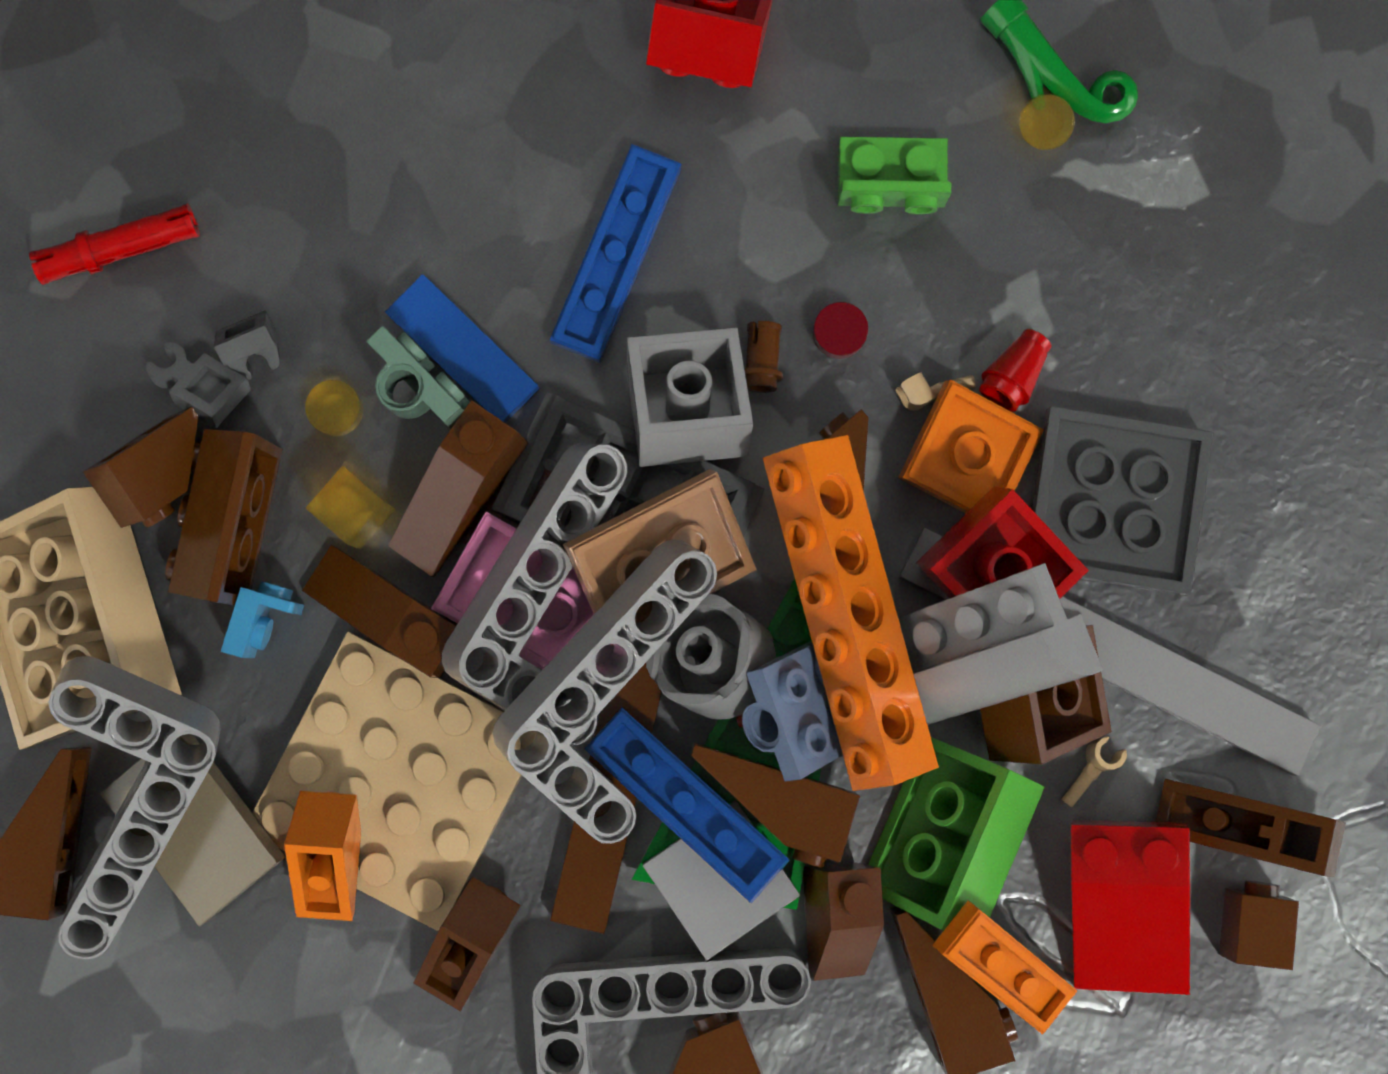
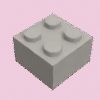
M738 328L627 338V377L639 467L749 456L753 419Z

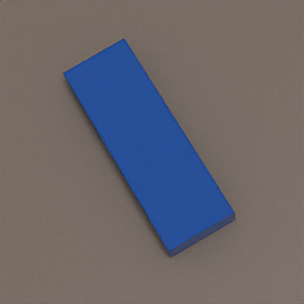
M424 274L385 311L481 407L504 423L540 389L514 361Z

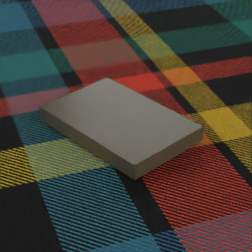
M192 734L179 737L186 744L200 745ZM140 759L100 793L115 815L146 762L145 760ZM213 762L154 867L198 926H201L286 857ZM169 782L154 783L160 790L172 791L177 789L176 786ZM129 829L131 833L138 836L150 835L144 829Z

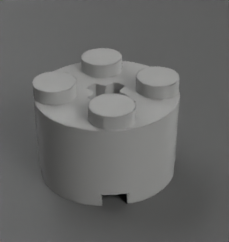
M708 594L646 662V668L650 677L655 680L659 689L668 699L706 718L730 719L743 714L747 706L756 702L746 672L775 659L776 652L771 632L758 620L725 598Z

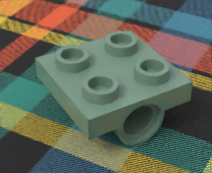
M384 326L378 329L366 342L387 363L377 375L375 383L376 394L381 403L392 413L405 419L418 418L431 409L451 429L470 401L443 372L433 379L429 372L436 366L404 331L395 339ZM401 380H404L417 394L408 403H396L393 399L394 387Z

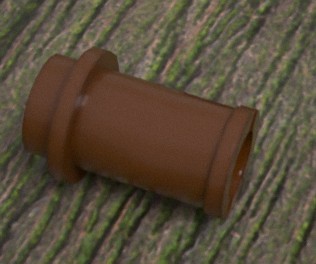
M758 321L757 328L756 322H749L747 324L746 368H744L747 389L757 393L775 392L777 390V383L783 380V373L778 370L782 326L776 322Z

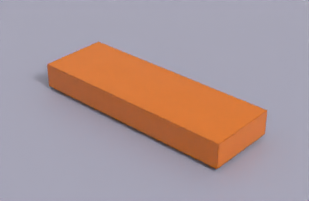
M969 900L932 945L943 956L1042 1035L1077 992L1074 987Z

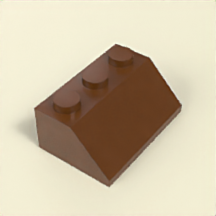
M204 429L202 441H198L194 445L190 471L194 474L190 495L183 497L178 510V525L182 527L178 549L174 548L171 551L166 564L165 575L167 581H170L169 593L235 605L241 587L252 589L283 449L254 433Z

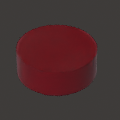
M846 302L832 303L823 308L818 314L813 327V338L818 349L828 357L835 359H845L855 355L863 347L868 335V322L865 315L858 307Z

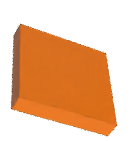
M951 379L944 381L898 478L966 514L994 486L1010 488L1015 491L1044 429Z

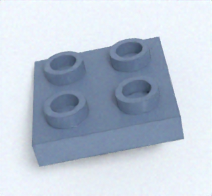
M812 641L746 672L756 702L747 706L743 712L742 724L744 732L755 748L762 752L775 753L785 782L802 779L843 756Z

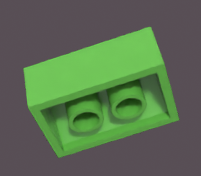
M931 737L939 768L903 782L868 865L881 868L882 899L944 931L968 900L990 918L1045 786L1012 770Z

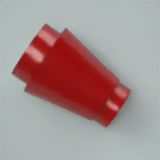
M1025 329L1020 337L982 373L983 382L979 387L981 395L1010 412H1015L1020 405H1026L1031 398L1047 354L1052 347L1050 341L1035 330Z

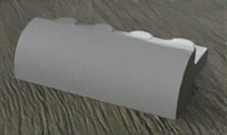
M1045 563L898 618L927 725L1087 677L1103 670L1082 615L1066 617Z

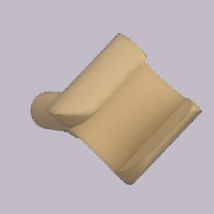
M922 372L903 381L896 388V393L908 410L917 411L937 398L944 382H939L930 387ZM973 375L953 379V381L968 389L976 387Z
M1109 737L1092 741L1085 751L1087 764L1083 768V772L1061 800L1070 807H1073L1090 784L1102 772L1120 768L1125 763L1127 758L1126 749L1117 751L1112 756L1111 761L1106 763L1100 755V749L1108 741Z

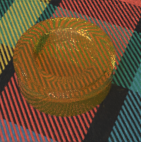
M1040 94L1033 97L1024 105L1019 116V128L1022 136L1031 146L1041 150H1051L1063 145L1070 138L1075 125V117L1071 106L1063 98L1054 94Z
M328 380L319 383L310 391L306 399L305 411L309 422L317 430L329 436H343L352 432L359 425L363 416V403L359 394L348 384L338 380Z

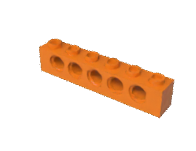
M845 435L803 443L763 457L852 791L894 786L939 768L849 436Z

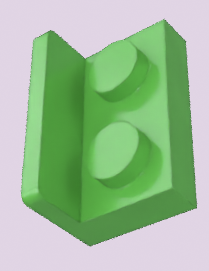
M840 137L838 148V206H851V211L862 214L881 212L883 206L905 207V212L917 215L931 214L936 212L938 207H945L951 196V182H948V138Z

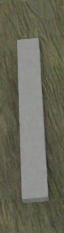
M923 528L898 578L945 601L949 598L916 564L942 537L927 528ZM1064 597L1060 599L1067 618L1081 614L1085 625H1093L1098 657L1103 668L1101 671L1103 681L1291 775L1299 776L1322 726Z

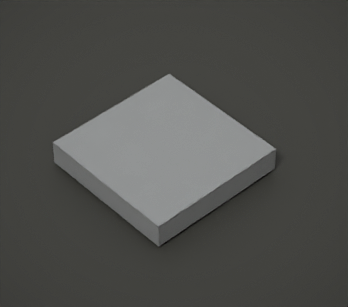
M736 800L731 802L729 805L753 826ZM681 838L642 865L706 961L800 896L782 869L751 904Z

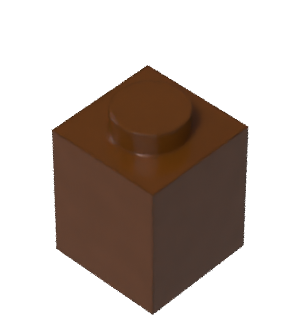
M1246 880L1244 890L1225 888L1219 955L1236 964L1293 970L1299 901L1280 895V885Z

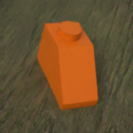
M299 792L284 842L296 917L343 921L353 920L361 842L357 795L340 794L337 792Z

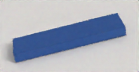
M631 144L550 337L551 344L601 363L678 179L681 163Z
M623 708L613 716L584 748L751 904L790 861Z

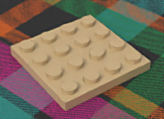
M347 632L252 814L277 847L285 851L284 842L300 791L337 792L340 794L357 795L361 825L357 889L439 931L444 920L462 894L522 775L514 769L494 743V724L504 710L442 678H430L384 648L352 632ZM528 731L522 734L515 743V750L528 747L535 739L536 731Z

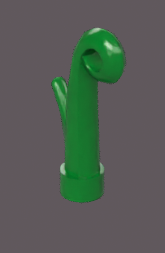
M998 0L980 18L981 23L996 39L1000 38L1014 57L1027 84L1032 105L1036 110L1043 109L1045 105L1043 84L1074 112L1091 121L1105 124L1119 121L1128 116L1135 108L1138 90L1131 76L1118 70L1107 71L1095 80L1088 91L1065 65L1026 11L1029 8L1022 0ZM1113 86L1120 91L1121 100L1118 103H1103V91L1106 87Z

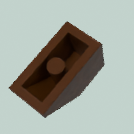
M193 407L168 416L83 471L121 528L138 522H142L146 528L155 525L175 511L171 502L188 491L198 423V414Z
M857 862L825 864L824 868L804 866L803 881L808 969L811 980L817 981L865 975L884 927L881 868Z
M472 877L441 925L413 984L461 1012L521 905L508 898L500 889L488 886Z
M728 1012L701 1014L692 1020L695 1027L686 1030L668 1073L763 1074L740 1013Z

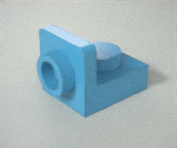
M261 581L258 591L241 587L220 652L240 658H255L258 649L263 651L266 648L272 634L274 621L268 618L270 608L302 615L304 604L290 600L293 590Z

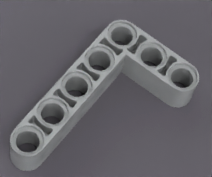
M577 443L570 446L563 453L444 646L442 664L446 673L503 710H506L513 702L512 688L514 683L519 678L526 676L529 685L542 671L518 655L573 567L563 544L597 527L624 483L627 475V464L624 456L617 448L606 444ZM595 455L600 464V471L596 479L591 482L586 474V465L588 460ZM567 502L571 509V519L565 528L560 529L557 524V512L561 505ZM539 550L542 556V566L536 575L530 577L527 572V561L534 551ZM510 598L513 604L511 618L506 623L499 625L496 619L498 606L504 600ZM481 647L484 656L482 665L477 671L468 674L466 670L467 657L474 649ZM566 688L560 692L556 698L555 707H562L568 704L573 698L575 691ZM597 716L571 743L572 746L580 745L591 737L597 725Z
M668 540L656 547L626 579L623 585L613 593L606 603L500 715L494 724V743L514 769L589 835L601 843L612 844L619 842L630 834L636 820L635 807L618 787L577 751L571 743L713 589L717 578L715 563L710 556L682 540ZM690 558L691 565L688 574L682 580L675 582L676 568L682 561ZM652 601V610L648 618L643 622L635 623V615L639 607L645 602ZM613 644L614 649L610 659L604 664L595 665L596 655L599 650L605 645ZM575 687L574 696L571 701L565 706L555 707L556 698L560 692L566 688ZM528 731H536L535 739L528 747L515 750V743L522 734ZM574 766V772L570 779L564 783L555 784L559 772L567 767ZM612 801L607 813L594 818L599 806L605 802Z
M82 656L68 661L61 669L49 699L51 714L66 727L146 761L74 889L58 933L60 947L71 957L85 960L102 955L113 941L212 766L221 728L216 714L206 706L98 658ZM84 686L90 689L95 696L92 698L78 697L68 687ZM129 710L142 711L148 715L150 720L144 722L133 721L124 712ZM192 734L203 739L204 743L189 745L181 741L179 737ZM169 782L176 786L177 789L172 791L160 790L154 783ZM129 829H144L150 835L138 836L131 833ZM104 875H119L124 880H110ZM86 919H87V920L94 921V922H96L97 924H95V925L85 924L84 922H82V921H80V920H86Z
M774 947L721 951L707 961L702 953L563 963L551 966L543 972L533 991L532 997L537 1074H593L590 1023L780 1009L796 1006L806 998L810 991L811 978L805 960L798 952L791 948ZM791 964L798 969L799 979L790 989H776L769 983V974L777 965ZM725 968H733L739 971L744 977L741 988L731 994H723L717 991L712 984V979L718 971ZM669 972L678 973L685 978L688 988L680 997L667 998L657 989L656 982L659 977ZM613 976L621 977L628 982L632 993L625 1001L619 1003L611 1002L602 994L601 983ZM554 981H564L574 990L575 1001L564 1007L552 1004L546 996V986ZM568 1039L577 1047L579 1057L570 1063H560L550 1054L549 1044L554 1040Z

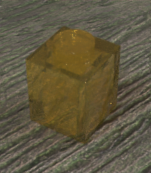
M344 466L337 471L306 506L309 512L347 545L361 549L396 510L394 506L356 473Z

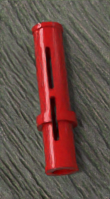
M186 203L180 207L121 224L104 231L89 234L88 230L78 232L73 240L29 252V259L32 262L36 261L31 263L37 280L40 284L46 285L52 281L89 271L91 275L102 272L104 265L180 241L200 237V231L198 227L195 228V226H198L197 220L190 205Z

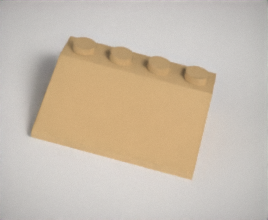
M93 487L67 488L0 521V686L19 750L78 732L58 722L51 714L49 708L50 695L61 669L68 661L76 657L90 656L98 658L182 695L131 525L121 528ZM80 685L68 687L78 697L92 698L95 696L87 687ZM129 710L124 713L129 715L138 712V710Z

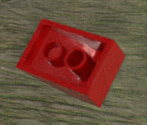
M1073 819L1071 823V882L1074 988L1190 995V828L1188 823Z

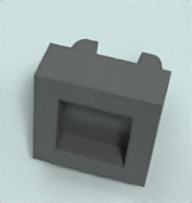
M266 310L216 331L214 349L223 366L228 365L248 380L252 379L253 374L251 366L247 362L249 355L256 353L257 355L264 356L272 370L280 365V353L275 334L276 329Z

